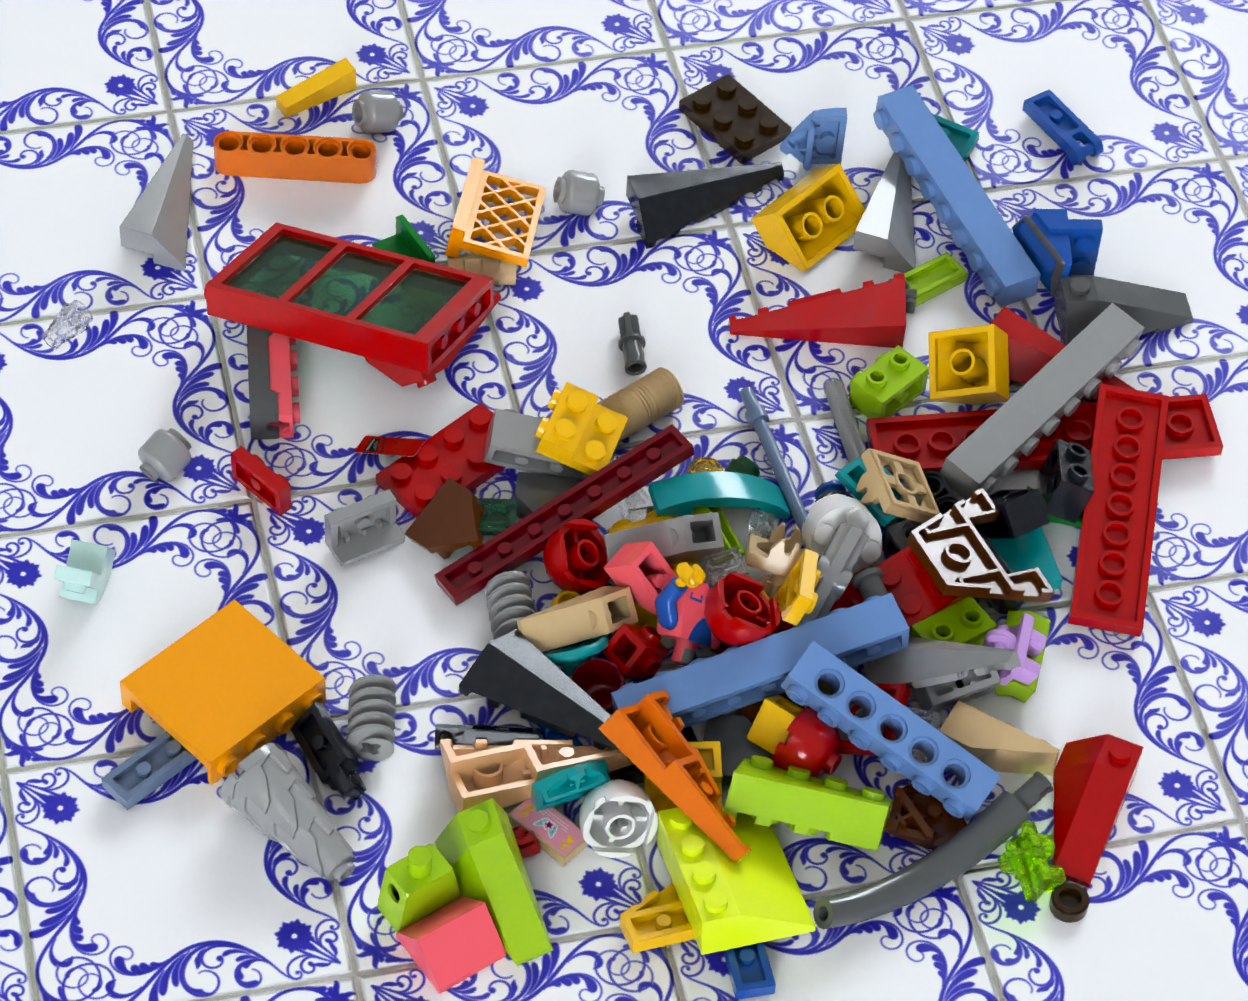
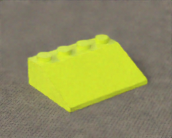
M679 807L657 811V845L669 875L672 877L679 900L682 901L683 910L689 924L692 926L693 935L701 955L816 931V925L772 824L770 827L755 824V819L750 815L738 812L733 831L743 845H749L751 851L739 861L734 862Z

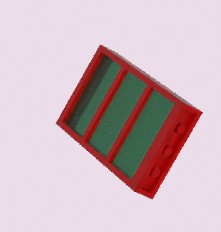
M277 222L232 262L226 265L215 277L205 284L204 297L207 301V315L429 374L494 308L493 278Z

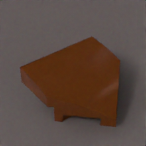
M448 478L404 534L415 544L430 553L437 552L445 560L450 558L455 550L470 545L474 549L483 545V535L479 532L480 518L485 514V508L477 502V497L470 490Z
M909 784L903 788L896 787L895 798L885 826V832L913 844L934 850L965 827L967 823L963 817L956 818L949 814L943 808V803L935 797L924 795L917 791L912 784Z

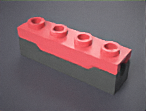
M247 325L251 440L279 439V437H282V439L294 438L293 424H300L299 402L292 403V397H299L298 376H291V371H298L297 350H290V345H296V338Z

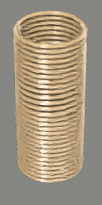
M660 367L597 404L628 417L619 438V443L681 407L684 402V394L674 374L668 369Z

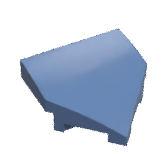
M846 107L813 111L779 145L780 150L786 155L790 153L803 163V168L806 171L810 169L811 164H841L847 124Z

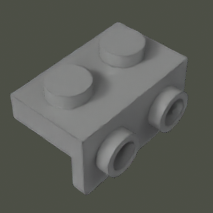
M390 489L378 494H372L361 501L346 507L337 508L331 513L324 515L325 543L341 567L348 566L405 542V534L396 522V498Z

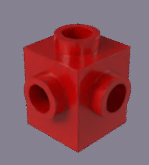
M623 623L609 641L608 647L601 652L619 667L625 678L631 679L635 677L644 679L650 675H655L660 670L663 659L670 651L660 642L662 639L661 635H658V632L648 625L641 627Z

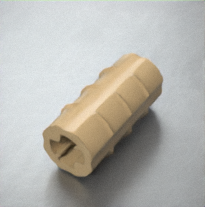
M459 254L458 259L447 256L448 267L493 278V285L498 287L500 285H516V264L480 254Z

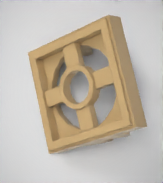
M868 448L861 455L867 471L861 476L856 491L862 494L867 492L860 500L862 504L872 505L880 502L884 513L920 523H925L940 513L919 462ZM883 468L891 469L894 475L885 474ZM899 479H902L908 486L905 488ZM891 488H895L902 495L900 501L896 500Z
M781 523L771 531L769 539L750 534L746 544V566L786 578L803 552L801 550L803 541L800 529L795 527L791 536L785 537L786 524Z

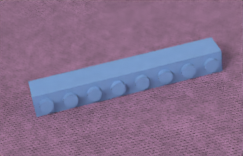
M910 85L878 96L876 111L873 113L877 128L883 130L889 139L891 149L894 153L899 154L904 162L909 176H913L919 184L922 196L929 200L935 208L938 220L946 225L952 234L954 244L962 249L968 258L970 268L973 272H977L984 282L987 294L990 297H994L1000 308L1036 295L1040 272L914 86Z
M892 593L883 596H871L861 604L847 609H835L827 616L813 621H801L791 629L777 634L771 633L766 638L740 647L731 646L721 654L707 659H695L685 667L673 671L665 670L659 672L653 678L637 684H625L617 691L611 693L612 710L615 713L618 709L637 704L647 694L665 689L670 696V700L666 705L673 718L681 717L685 725L684 728L762 701L765 698L786 692L781 687V684L813 640L853 668L908 648L910 628Z

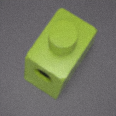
M433 844L415 846L409 850L408 856L388 866L385 870L377 908L394 930L399 932L461 897L455 872Z

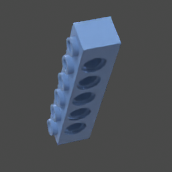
M814 640L781 684V687L786 690L787 696L799 705L806 704L816 711L821 721L829 727H838L849 735L848 738L852 744L859 749L869 750L880 758V762L885 768L894 773L900 772L911 780L912 786L924 795L935 797L943 803V808L956 818L963 817L968 821L979 810L1001 777L999 773ZM818 682L828 683L832 687L834 695L823 694L818 688ZM855 704L860 706L864 711L865 717H855L850 712L849 705ZM888 727L892 729L896 735V740L886 739L882 735L880 728ZM912 749L921 750L927 757V763L916 761L912 755ZM943 773H953L958 779V786L948 784L944 779Z

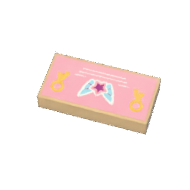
M531 798L521 802L508 814L510 824L513 827L524 826L525 831H534L540 848L563 866H566L588 846L582 836L580 827L555 807L536 812Z

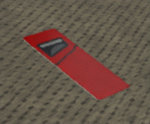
M365 436L354 452L414 457L425 440Z

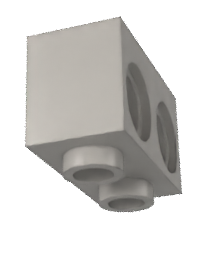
M997 670L989 671L986 675L976 676V673H972V675L957 681L912 689L923 716L926 717L955 706L958 700L965 703L992 693L1000 684L1001 679Z

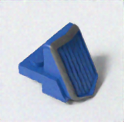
M1033 209L1032 215H1025L1013 225L1014 236L1040 272L1039 280L1053 297L1056 295L1059 277L1094 275L1103 233L1102 219H1068L1067 209Z

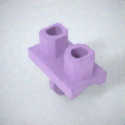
M1027 613L1022 615L1019 625L1008 627L1002 624L998 626V629L990 630L985 635L984 646L1016 650L1021 666L1011 670L1003 669L997 671L1001 679L1000 684L1006 686L1013 679L1029 686L1039 676L1041 665L1026 656L1028 654L1036 658L1045 647L1047 636L1033 629L1035 617Z

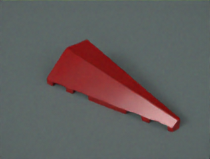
M904 273L894 274V278L891 281L874 284L873 280L863 282V288L842 293L839 288L788 301V307L769 311L768 307L760 308L757 315L742 319H736L735 315L729 316V331L731 335L895 348L899 345L903 348L906 329Z
M1005 306L990 323L995 324L1008 334L1009 380L1026 384L1067 346ZM1114 375L1111 378L1104 376L1101 379L1102 384L1136 390ZM1098 389L1090 399L1097 400ZM1084 395L1080 400L1083 402L1084 398L1088 397Z

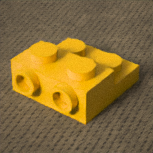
M566 382L562 391L555 388L547 408L553 410L550 419L543 416L535 436L541 440L535 452L591 476L609 464L628 417L597 404L599 396Z

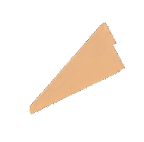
M451 739L440 740V750L449 792L458 813L490 798H493L501 808L523 802L531 798L533 783L548 775L582 763L605 760L609 772L634 764L627 760L624 753L609 746H606L604 750L593 746H574L573 740L514 739L512 745H488L487 739H476L474 745H453Z

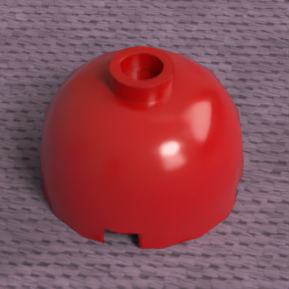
M584 518L574 519L562 525L549 536L543 550V563L551 581L561 590L582 594L601 588L608 583L607 581L610 576L604 570V566L608 563L604 538L596 530L600 527L595 522Z
M733 572L729 573L725 578L721 577L711 588L706 597L704 616L709 629L717 640L730 646L740 647L768 637L780 624L781 612L778 603L774 597L768 601L766 596L761 593L765 588L761 583L747 575Z
M805 707L787 728L790 735L785 744L782 742L778 743L772 757L774 761L773 766L788 771L789 766L811 771L810 777L819 779L825 773L831 776L842 760V756L838 754L841 744L839 731L837 728L829 727L821 721L816 711L810 707Z

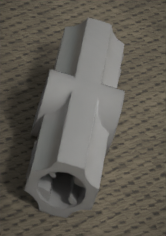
M843 521L836 528L824 554L818 557L817 569L821 571V574L814 589V593L818 594L817 603L810 615L805 613L800 622L805 620L813 621L827 616L835 600L838 601L853 576L852 569L869 539V536L860 528Z

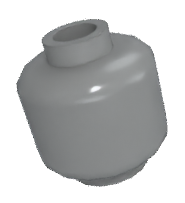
M365 91L354 101L352 116L354 123L365 133H390L396 129L403 117V106L391 91Z
M569 170L562 177H558L553 190V200L555 203H558L559 209L562 212L582 216L591 215L597 206L603 204L605 196L604 187L600 186L598 177L595 174Z
M172 428L168 431L159 429L139 448L138 456L142 462L139 468L145 476L154 482L158 478L170 482L190 463L191 454L189 450L191 445L178 431Z

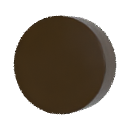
M1071 882L1061 883L1052 890L1049 908L1057 919L1073 923L1085 917L1090 898L1087 891L1080 885Z

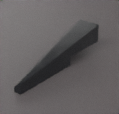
M777 162L627 176L626 196L637 217L636 228L646 249L654 247L657 240L668 234L671 237L679 234L682 227L693 221L700 223L737 204L739 198L749 192L756 194L762 190L763 185L775 179L778 181L783 180L784 171L782 163Z
M517 629L488 642L459 684V692L462 695L468 696L471 692L486 697L490 706L498 708L501 704L520 711L521 718L570 738H573L575 734L593 740V747L604 750L606 746L619 750L598 729L611 715Z

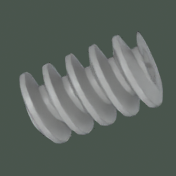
M508 571L498 574L488 581L485 587L493 640L517 629L519 631L516 620L536 613L534 611V601L532 600V589L529 587L530 578L521 571Z
M367 675L360 677L349 688L347 745L355 757L365 761H384L394 753L393 742L395 741V733L393 730L395 729L394 717L396 716V708L394 706L396 705L395 693L397 685L393 679L387 676Z

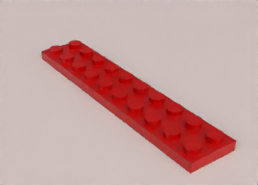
M1207 394L1170 396L1162 460L1221 455L1223 443ZM1096 402L1081 403L1070 417L1064 414L1060 418L1059 426L1049 437L1043 434L1039 438L1038 446L1029 456L1022 454L1018 458L1019 462L1013 471L1041 469L1058 439L1068 443H1078L1090 450ZM998 409L868 418L865 428L871 449L917 461L920 463L923 473L927 471L940 473L946 457ZM886 468L892 475H894L891 469Z

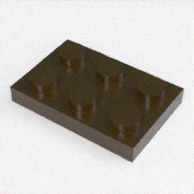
M729 74L679 100V110L740 164L783 142L792 130L786 122Z

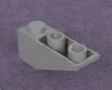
M718 512L680 516L604 534L603 536L608 562L625 543L652 541L668 564L716 559L724 548Z

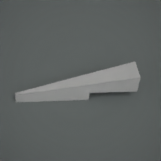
M187 134L181 135L119 226L121 246L153 254L154 264L182 271L186 268L192 154L194 149L193 140Z
M893 152L855 230L853 249L885 258L884 268L907 273L916 268L911 176L907 173L904 162L899 154Z
M909 636L908 648L872 660L865 678L872 683L906 684L908 688L917 689L957 681L972 675V673H976V676L988 674L989 671L1011 670L1021 666L1016 650Z

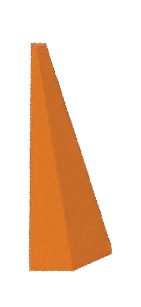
M666 690L647 694L637 704L618 709L598 729L730 859L737 862L745 857L751 849L749 845H743L734 833L733 827L736 825V821L733 815H725L717 801L721 793L697 747H692L682 735L681 731L685 725L681 717L673 718L666 704L670 700V696Z

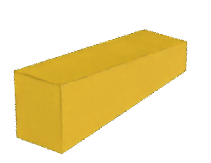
M344 58L277 95L276 106L287 118L355 90L356 69Z

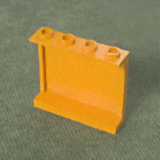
M235 599L120 681L122 705L131 713L140 707L207 767L208 782L211 785L222 777H228L230 773H233L237 769L238 764L252 752L268 744L278 735L289 732L294 723L314 702L323 704L326 700L325 677Z

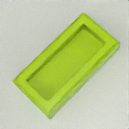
M946 252L905 273L904 276L905 281L910 285V289L917 290L916 307L967 281L968 272Z

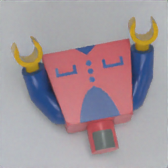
M682 562L676 568L677 575L664 574L661 592L655 598L658 618L656 630L658 635L675 640L671 662L687 666L694 660L697 647L716 650L720 646L721 641L714 637L704 616L706 597L713 585L703 582L706 574L698 564H694L691 567L689 563ZM761 591V593L765 595L769 601L770 598L768 597V595L764 591Z

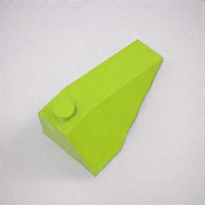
M493 798L457 813L436 839L435 845L453 868L461 896L485 902L505 951L517 966L553 951L507 813Z

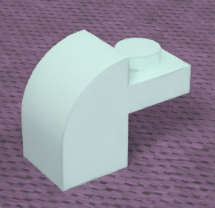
M72 539L66 566L56 565L53 579L62 582L59 597L98 604L109 582L116 550L108 546Z

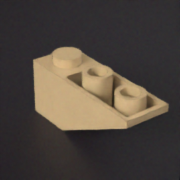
M603 586L516 620L519 632L541 652L617 631L623 623L632 625L639 622L630 586Z
M959 700L939 729L940 732L996 772L1034 774L1036 771H1039L1043 775H1052L1054 773L1060 749L1043 739H1037L1017 729L1014 725L1002 722L984 713L979 708L969 706Z

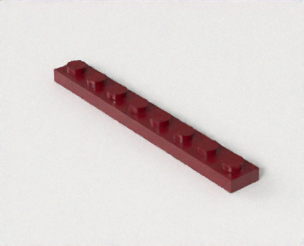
M671 424L483 543L482 546L477 547L434 575L436 583L451 601L458 606L483 590L488 581L494 576L512 571L541 553L549 536L562 525L574 519L584 518L591 521L695 454L693 445Z

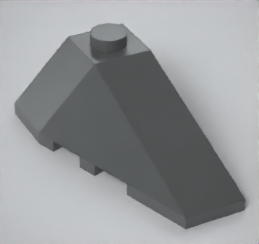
M1098 276L1059 277L1053 304L1065 345H1068L1112 303L1144 327L1141 335L1149 332L1159 334L1192 323L1193 320L1186 293Z

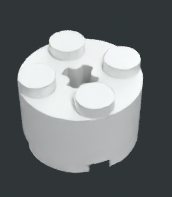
M832 494L819 499L811 506L805 523L803 522L802 538L807 549L818 553V557L821 554L823 555L836 528L843 521L860 528L869 536L852 569L853 575L863 567L867 569L873 562L879 559L882 552L881 529L874 516L861 501L843 494Z

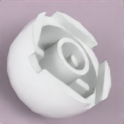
M615 779L594 787L587 793L579 809L580 830L585 842L599 856L608 858L628 857L635 853V847L640 846L643 842L645 845H648L652 841L658 829V815L645 790L633 782Z

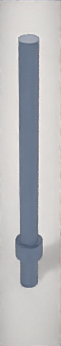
M744 387L740 390V396L747 410L745 413L746 419L750 427L756 430L802 536L803 522L805 523L808 514L768 425L769 416L765 407L759 405L752 387Z

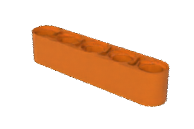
M224 131L216 135L213 140L215 169L222 175L359 184L368 183L376 176V146L373 142L365 139Z

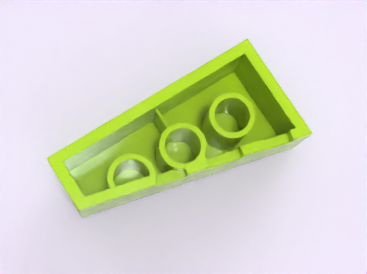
M752 755L751 759L744 758L734 771L724 808L725 815L732 814L734 819H736L738 812L748 814L755 819V824L770 827L771 824H780V822L788 823V828L794 833L807 836L817 835L818 830L826 832L825 838L830 841L878 851L882 843L893 799L885 797L884 791L872 787H863L862 790L847 786V781L833 776H826L825 780L810 777L811 771L795 766H789L788 771L773 766V760L758 755Z

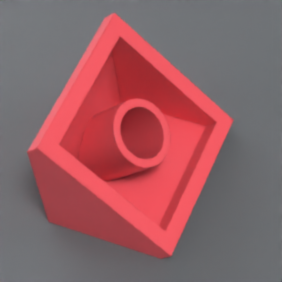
M463 896L396 933L398 941L439 994L506 957L505 948L485 902Z

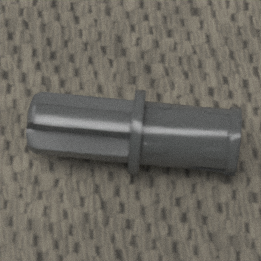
M625 312L624 316L618 319L620 331L618 347L623 352L626 373L629 375H639L647 369L643 351L646 341L641 335L637 315H630V312Z

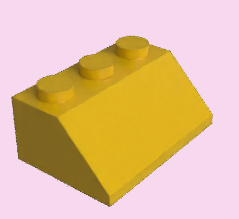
M838 163L815 169L752 217L751 220L768 249L804 272L855 233L865 208L841 164Z

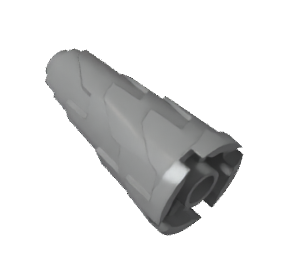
M274 743L266 744L242 760L238 766L243 771L238 779L232 773L229 774L222 785L220 796L230 808L251 822L267 838L278 842L301 863L307 864L321 878L326 877L331 882L335 879L338 882H342L352 874L356 868L353 863L355 860V856L352 854L354 850L335 828L336 825L314 797L316 793L297 771L286 751L278 743L277 746Z

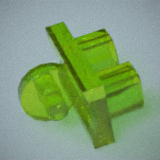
M1024 822L1021 825V833L1005 844L1006 852L999 857L998 863L1001 871L1008 874L1014 873L1015 879L1020 881L1025 900L1036 902L1044 892H1052L1055 887L1064 884L1066 876L1063 867L1049 865L1048 863L1055 849L1052 835L1039 834L1035 822Z

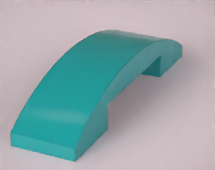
M709 471L683 474L650 484L648 488L657 516L691 515L694 507L752 508L756 518L788 519L790 516V511L780 487L760 477L744 473Z

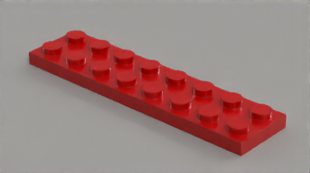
M1102 383L1099 385L1090 447L1094 493L1082 511L1068 619L1069 624L1141 636L1144 624L1169 396Z

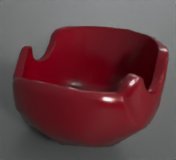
M602 658L587 660L576 667L570 679L607 713L613 715L611 693L626 684L619 667L615 663Z

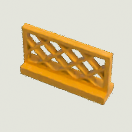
M472 157L445 255L458 259L460 249L527 267L546 188L483 170L485 160ZM488 184L500 187L501 189L493 190ZM521 194L530 195L535 198L526 199ZM510 197L514 202L508 204L503 198ZM492 201L496 207L489 208L485 203ZM524 210L529 216L521 217L517 212ZM506 215L510 220L502 221L498 216ZM487 219L491 224L484 226L479 220ZM519 228L524 234L517 235L512 229ZM501 233L506 238L498 240L493 234ZM482 237L486 243L472 239ZM515 246L521 253L511 251L508 247Z

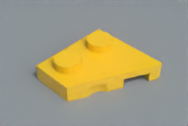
M807 548L803 550L774 597L779 604L783 621L795 626L798 625L805 613L808 615L812 613L818 599V594L814 593L821 571L817 569L818 553Z
M672 877L671 884L661 892L653 890L644 897L641 903L632 905L620 914L619 926L632 953L695 939L692 926L689 924L683 910L682 901L679 900L673 885Z

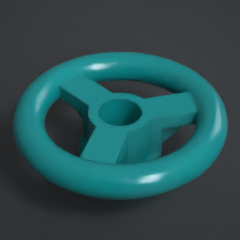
M602 635L542 653L554 664H561L564 673L570 677L576 667L587 660H591L589 656L606 649L609 645V638L606 635Z

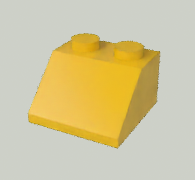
M995 324L928 332L929 390L931 401L983 405L1006 402L1010 399L1007 333Z

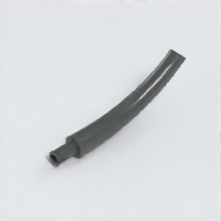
M1036 771L1013 794L1008 791L1001 793L989 806L955 835L912 864L864 887L820 898L816 901L813 910L816 925L821 929H830L873 919L913 903L948 884L982 861L1023 827L1031 818L1028 811L1044 796L1053 791L1051 782L1042 773Z

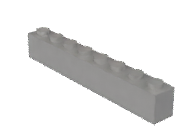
M1114 303L1110 304L946 457L939 474L943 476L951 489L965 500L969 499L973 492L980 488H984L986 493L989 494L996 486L997 478L1001 474L1008 476L1017 466L1018 458L1022 454L1029 456L1038 446L1039 438L1043 434L1049 437L1059 426L1060 418L1064 414L1070 417L1081 404L1080 399L1084 395L1090 398L1099 388L1100 383H1102L1101 379L1104 376L1111 378L1120 368L1121 360L1124 357L1131 359L1142 345L1138 340L1144 327Z

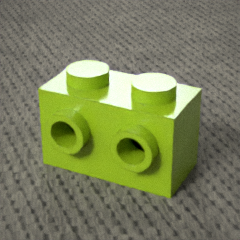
M898 345L887 354H881L874 364L865 371L861 370L853 376L849 385L851 388L849 395L850 404L867 418L892 417L925 391L929 367Z
M966 597L912 625L910 636L984 646L985 635L990 630L997 629V624L973 597Z

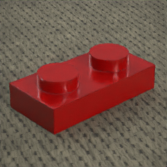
M242 446L231 453L232 477L280 516L291 509V486L283 475L273 472L258 455H252Z

